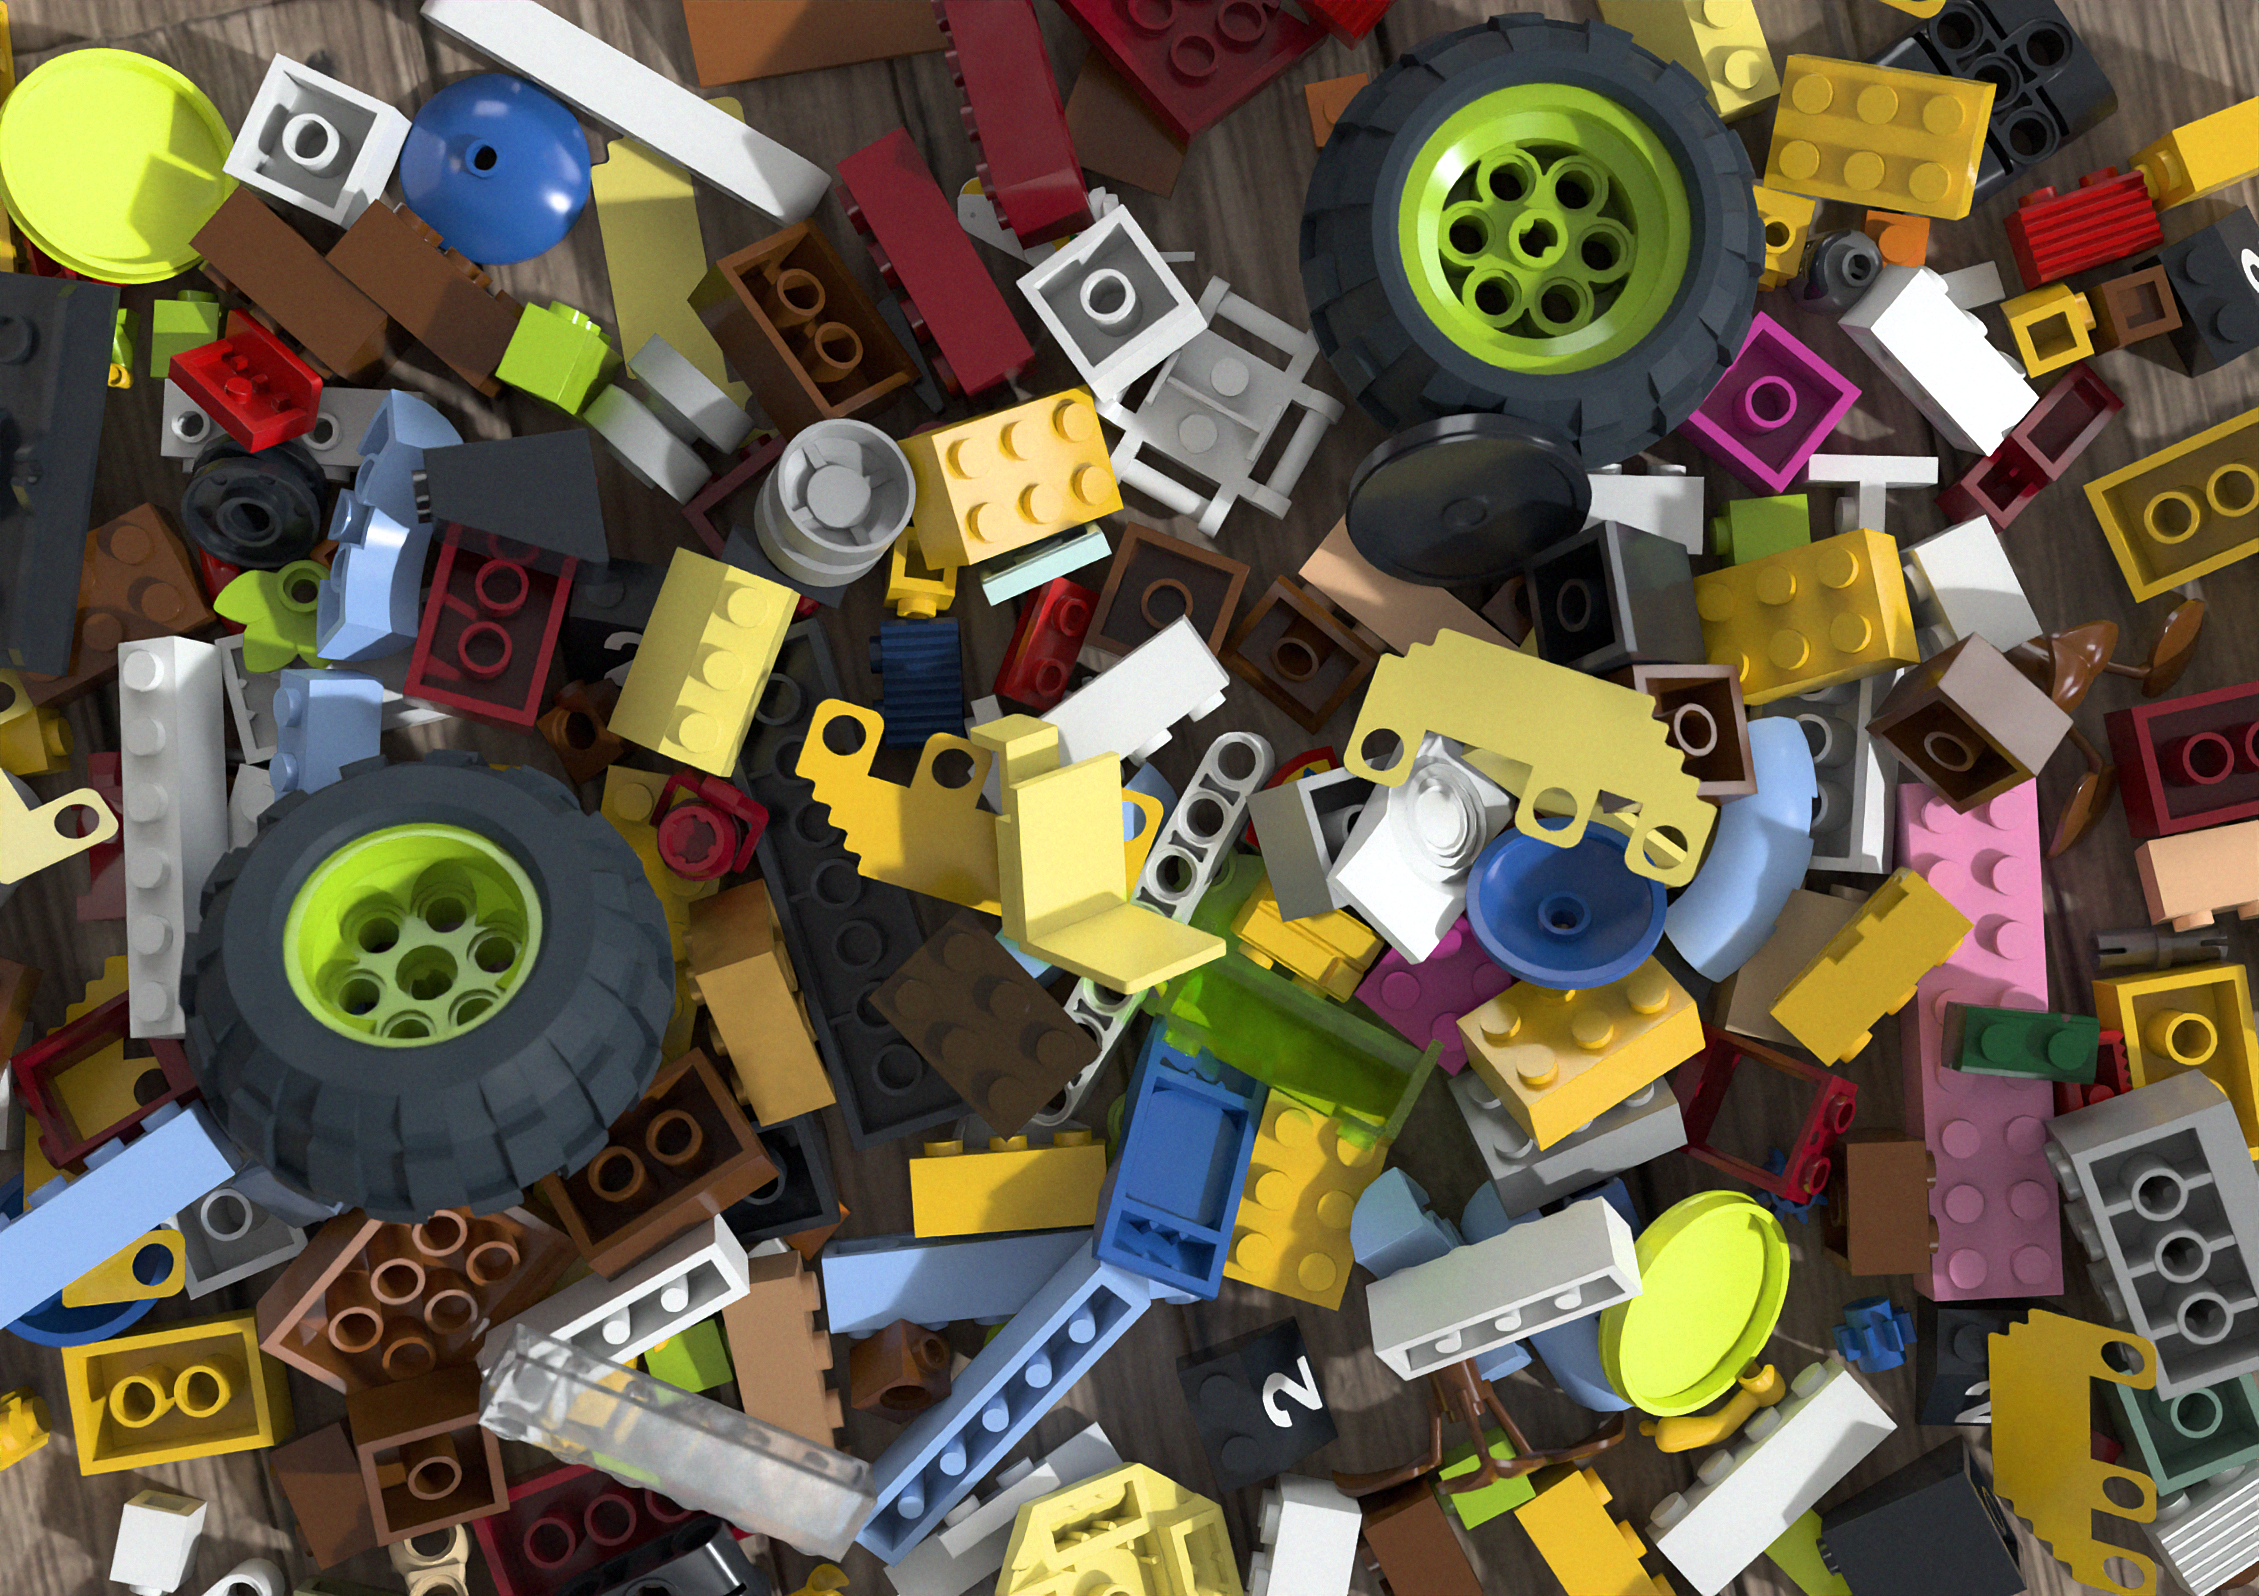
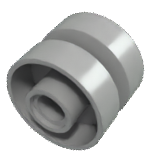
M654 333L627 363L635 377L649 392L648 396L641 402L620 387L609 383L584 411L582 416L608 439L603 447L650 489L659 484L676 500L686 506L713 476L708 465L691 447L696 439L700 437L719 451L731 455L758 424L657 333Z
M830 419L807 427L787 446L764 482L756 499L754 523L758 540L764 552L782 572L797 581L812 586H841L859 579L877 563L902 532L912 515L916 487L911 466L902 450L889 436L864 422L851 419Z

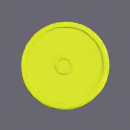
M108 48L78 50L60 55L36 68L13 89L0 109V197L8 213L25 236L42 252L63 266L85 276L113 283L141 284L161 281L177 276L205 259L188 243L239 186L238 181L222 171L234 146V142L225 121L208 97L194 83L168 65L153 58L125 50Z
M1705 1191L1682 1200L1660 1215L1634 1243L1643 1295L1602 1309L1598 1330V1352L1604 1375L1613 1391L1628 1404L1640 1407L1653 1415L1664 1417L1678 1416L1695 1411L1722 1395L1746 1372L1772 1333L1782 1309L1788 1286L1790 1269L1788 1242L1784 1230L1774 1215L1761 1207L1752 1197L1737 1191Z

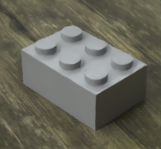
M1393 753L1365 760L1364 762L1374 770L1384 771ZM1341 767L1245 796L1283 922L1349 905L1326 881V878L1377 784L1376 782L1353 775L1346 767Z
M1474 1069L1447 1081L1460 1121L1508 1220L1687 1144L1678 1101L1663 1075L1542 1152Z

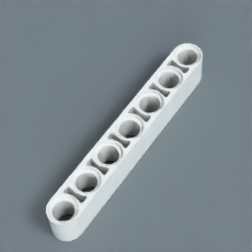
M426 0L419 11L424 18L453 37L522 77L543 86L565 102L783 228H787L810 217L832 181V178L813 163L532 0Z
M1231 732L1218 737L1210 746L1147 858L1129 901L1130 904L1185 925L1189 923L1248 818L1250 811L1245 796L1258 793L1263 784L1272 775L1275 766L1274 751L1270 743L1262 736L1252 732ZM1240 742L1247 744L1253 750L1256 759L1254 771L1243 780L1236 778L1227 766L1229 751ZM1206 799L1215 801L1221 807L1224 815L1222 828L1212 836L1205 834L1196 823L1197 808ZM1174 855L1183 857L1192 869L1191 882L1183 891L1172 888L1165 878L1164 869L1166 863ZM1081 976L1063 1009L1077 1023L1086 1024L1094 1030L1097 1036V1043L1102 1051L1064 1087L1066 1092L1064 1108L1056 1110L1046 1104L1030 1120L1032 1123L1043 1127L1055 1126L1078 1114L1083 1109L1152 986L1134 994H1127L1123 1001H1117L1106 994L1103 985Z

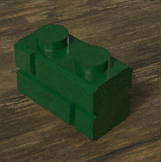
M1947 1001L1941 1046V1066L1963 1073L2093 1085L2100 1031L2099 1018L2077 1013L1994 1005L1982 1006L1973 1003Z

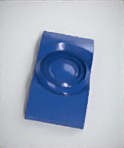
M1163 1013L1155 1016L1126 1091L1124 1121L1117 1150L1099 1192L1091 1258L1101 1260L1112 1266L1208 1301L1217 1298L1275 1057Z

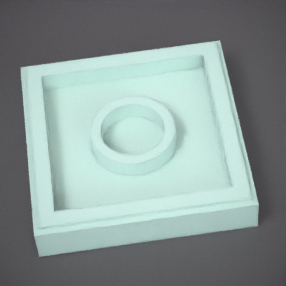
M1091 520L979 561L976 568L990 605L993 606L1112 553L1102 530L1095 520Z

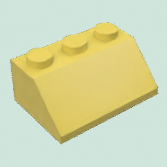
M1595 0L1603 23L1632 33L1634 36L1631 42L1650 51L1669 65L1675 59L1693 74L1709 91L1705 99L1724 124L1765 111L1780 96L1781 86L1751 0Z
M677 547L607 730L718 776L730 777L799 601L800 594L790 588L731 565Z

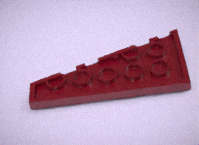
M1054 0L1185 147L1325 45L1330 35L1327 29L1311 19L1307 25L1279 8L1281 0Z

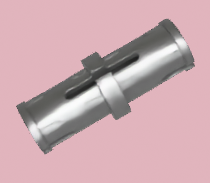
M2214 919L2215 924L2184 932H2175L2173 924L2167 925L2164 923L2152 926L2151 920H2146L2143 927L2090 930L2087 944L2097 945V949L2100 950H2088V957L2094 970L2148 964V967L2153 970L2168 969L2171 962L2225 959L2228 945L2217 944L2216 940L2213 939H2228L2225 925L2220 919Z

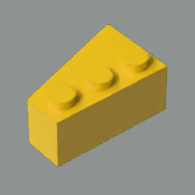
M1900 866L1774 998L1766 1009L1828 1067L1838 1058L1846 1064L1872 1038L1873 1035L1868 1029L1885 1012L1890 1016L1898 1012L1918 990V986L1915 983L1933 966L1938 968L1945 963L1964 942L1963 937L1975 925L1912 869Z

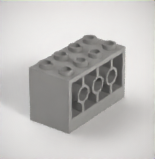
M2197 1068L2046 1120L2045 1123L2052 1142L2043 1144L2042 1150L2055 1181L2061 1182L2069 1201L2074 1200V1202L2065 1204L2064 1209L2078 1242L2083 1241L2092 1263L2086 1264V1268L2101 1302L2105 1301L2114 1321L2109 1323L2108 1327L2142 1336L2155 1346L2157 1351V1382L2153 1389L2160 1400L2165 1401L2259 1370V1178L2231 1101ZM2114 1341L2122 1361L2127 1360L2132 1374L2140 1373L2144 1369V1359L2139 1351L2127 1343Z

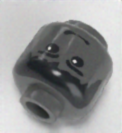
M1842 228L1810 235L1806 238L1797 276L1787 279L1788 290L1795 303L1806 312L1820 316L1845 313L1860 300L1878 274L1884 269L1882 255L1875 242L1861 231Z

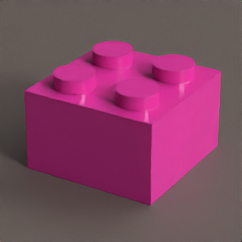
M1759 311L1752 317V325L1734 363L1727 368L1714 389L1704 399L1703 404L1683 423L1677 426L1675 430L1757 496L1763 498L1774 497L1785 489L1862 391L1764 312Z
M1460 914L1446 935L1421 963L1411 965L1387 942L1377 954L1370 967L1364 971L1363 977L1353 991V994L1455 1077L1468 1061L1456 1021L1522 979L1502 969L1485 954L1474 938L1468 920Z

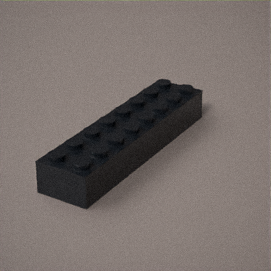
M814 617L788 626L731 776L735 788L745 792L744 796L761 804L768 811L769 819L755 849L855 1152L976 1113V1111L867 999L882 982L928 939L913 890L859 875L857 868L861 860L860 854L845 850L844 848L848 833L844 829L829 824L828 818L832 809L829 804L813 800L812 794L816 785L815 782L798 776L795 772L819 704L828 699H837L851 704L825 623L819 618ZM836 716L829 720L823 729V742L834 754L841 756L852 755L858 752L864 745L857 720L853 716ZM870 766L867 775L875 778L872 766ZM747 822L750 831L752 824Z

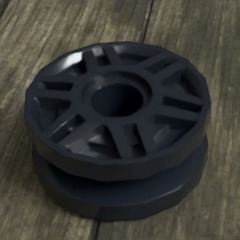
M229 433L210 440L197 455L192 467L191 479L186 484L183 492L180 514L188 534L211 556L226 564H233L247 570H281L289 563L304 560L316 546L321 522L327 511L330 487L324 469L307 450L292 441L287 440L250 454Z

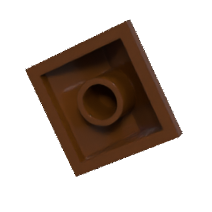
M1280 574L1218 652L1217 659L1314 736L1374 667L1382 655Z

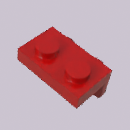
M238 307L229 311L224 339L170 356L168 377L250 454L315 430L323 386L321 377L284 345L271 331L258 322L244 307Z
M1060 576L1031 588L992 692L1045 712L1060 703L1101 595Z

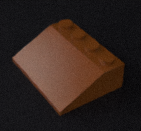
M682 0L701 90L944 51L950 48L946 33H941L930 0Z
M524 1187L520 1189L523 1196V1203L479 1218L472 1214L469 1205L436 1210L434 1217H429L428 1224H401L378 1221L368 1218L364 1208L354 1206L345 1215L338 1212L337 1215L332 1216L258 1301L256 1311L259 1348L345 1395L472 1361H477L480 1369L483 1366L486 1332L536 1305L581 1253L563 1221Z

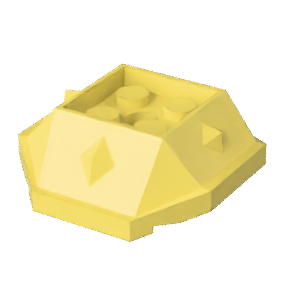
M1124 1462L1021 1504L995 1590V1596H1244L1222 1506L1198 1493H1192L1173 1480L1141 1463Z

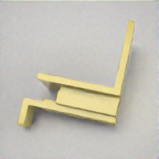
M1013 714L970 729L972 744L998 752L1002 816L995 818L1003 936L1019 942V951L1123 994H1134L1226 954L1225 939L1127 903L1119 753L1108 751L1062 767L1059 765L1057 725L1024 714Z

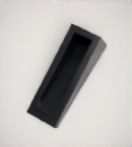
M892 291L876 306V309L922 373L910 389L939 419L947 410L896 295Z
M736 523L732 526L719 560L722 563L790 588L802 597L837 610L840 608L848 584L834 587L812 586L791 578L768 558L758 540L756 532Z

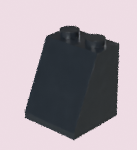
M588 428L422 449L424 469L411 471L418 524L432 522L434 541L590 586L604 583L609 556Z
M1604 520L1523 561L1539 659L1595 678L1604 677L1631 665H1707L1686 545L1617 521Z
M1962 1434L1948 1440L1822 1514V1537L1816 1539L1818 1551L1832 1576L1842 1573L1853 1594L1851 1596H2013L2027 1590L2023 1547Z

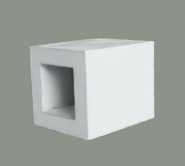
M145 1489L124 1504L109 1580L130 1584L129 1590L143 1596H165L169 1592H174L193 1576L207 1501Z

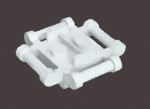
M1215 275L1210 280L1197 304L1207 325L1210 326L1217 313L1292 355L1293 358L1285 372L1208 330L1207 327L1168 356L1136 414L1120 405L1131 384L1105 403H1102L1092 389L1090 391L1098 418L1125 433L1110 457L1117 485L1124 481L1199 524L1196 530L1212 539L1218 532L1237 497L1271 516L1283 520L1292 504L1287 498L1329 424L1336 425L1345 410V406L1333 397L1302 383L1320 351L1313 331L1309 329L1305 334L1230 292L1231 284ZM1290 403H1293L1307 412L1264 486L1250 479L1249 476ZM1141 446L1218 488L1219 490L1212 502L1135 459Z

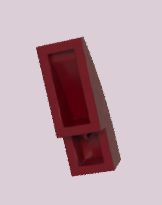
M2082 359L2071 365L2038 396L2039 399L1990 456L1977 454L1933 500L1955 524L1986 515L1995 535L2005 530L2040 490L2057 480L2125 405Z

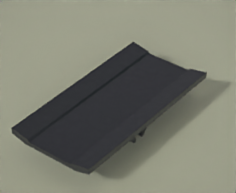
M0 271L1 668L65 677L68 675L121 288L115 286Z

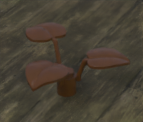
M2194 598L2176 608L2166 618L2155 635L2149 649L2147 661L2136 666L2109 661L2119 634L2118 625L2109 620L2082 623L2045 637L2046 640L2037 636L2008 650L2005 659L2037 688L2046 692V696L2067 715L2081 703L2090 685L2093 683L2094 677L2099 675L2101 671L2137 680L2145 679L2141 694L2148 699L2157 698L2171 689L2190 665L2201 636L2205 602L2199 598ZM2073 724L2066 732V735L2086 756L2089 763L2088 772L2077 780L2065 802L2051 848L2042 855L2043 858L2049 861L2073 849L2095 830L2108 812L2118 785L2119 769L2111 764L2105 766L2106 762L2103 756Z
M1475 1356L1426 1374L1433 1396L1424 1399L1429 1412V1447L1423 1454L1407 1464L1372 1473L1347 1474L1332 1470V1477L1337 1490L1341 1494L1352 1497L1366 1496L1399 1486L1445 1462L1441 1442V1413L1443 1412L1446 1413L1449 1424L1465 1420L1481 1466L1475 1471L1437 1483L1435 1487L1438 1495L1472 1492L1493 1485L1500 1478L1512 1479L1526 1475L1543 1466L1594 1456L1624 1439L1626 1420L1623 1411H1618L1613 1419L1603 1427L1572 1445L1564 1448H1533L1494 1394L1489 1378L1482 1380ZM1482 1400L1486 1402L1522 1455L1509 1460L1491 1457L1477 1419L1478 1415L1486 1412Z

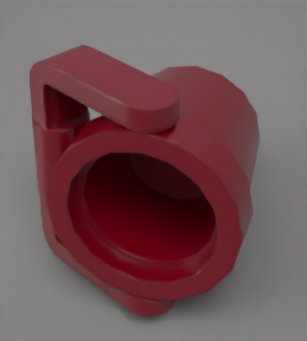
M681 766L668 779L650 818L649 825L658 830V852L667 868L678 877L694 882L715 880L728 873L731 868L739 874L743 873L769 819L767 809L756 801L744 796L745 792L711 774L707 776L693 767ZM680 785L697 794L698 798H688L671 807ZM737 816L752 824L745 841L743 840V829Z

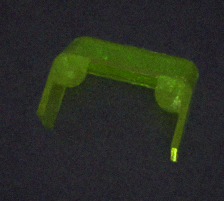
M1206 917L1199 930L1217 936L1218 923ZM1227 947L1225 955L1174 976L1155 1009L1156 1024L1166 1030L1161 1039L1166 1045L1193 1059H1196L1200 1050L1338 1124L1339 1127L1335 1135L1367 1153L1371 1152L1375 1144L1388 1148L1395 1141L1445 1046L1444 1043L1433 1038L1424 1051L1421 1052Z

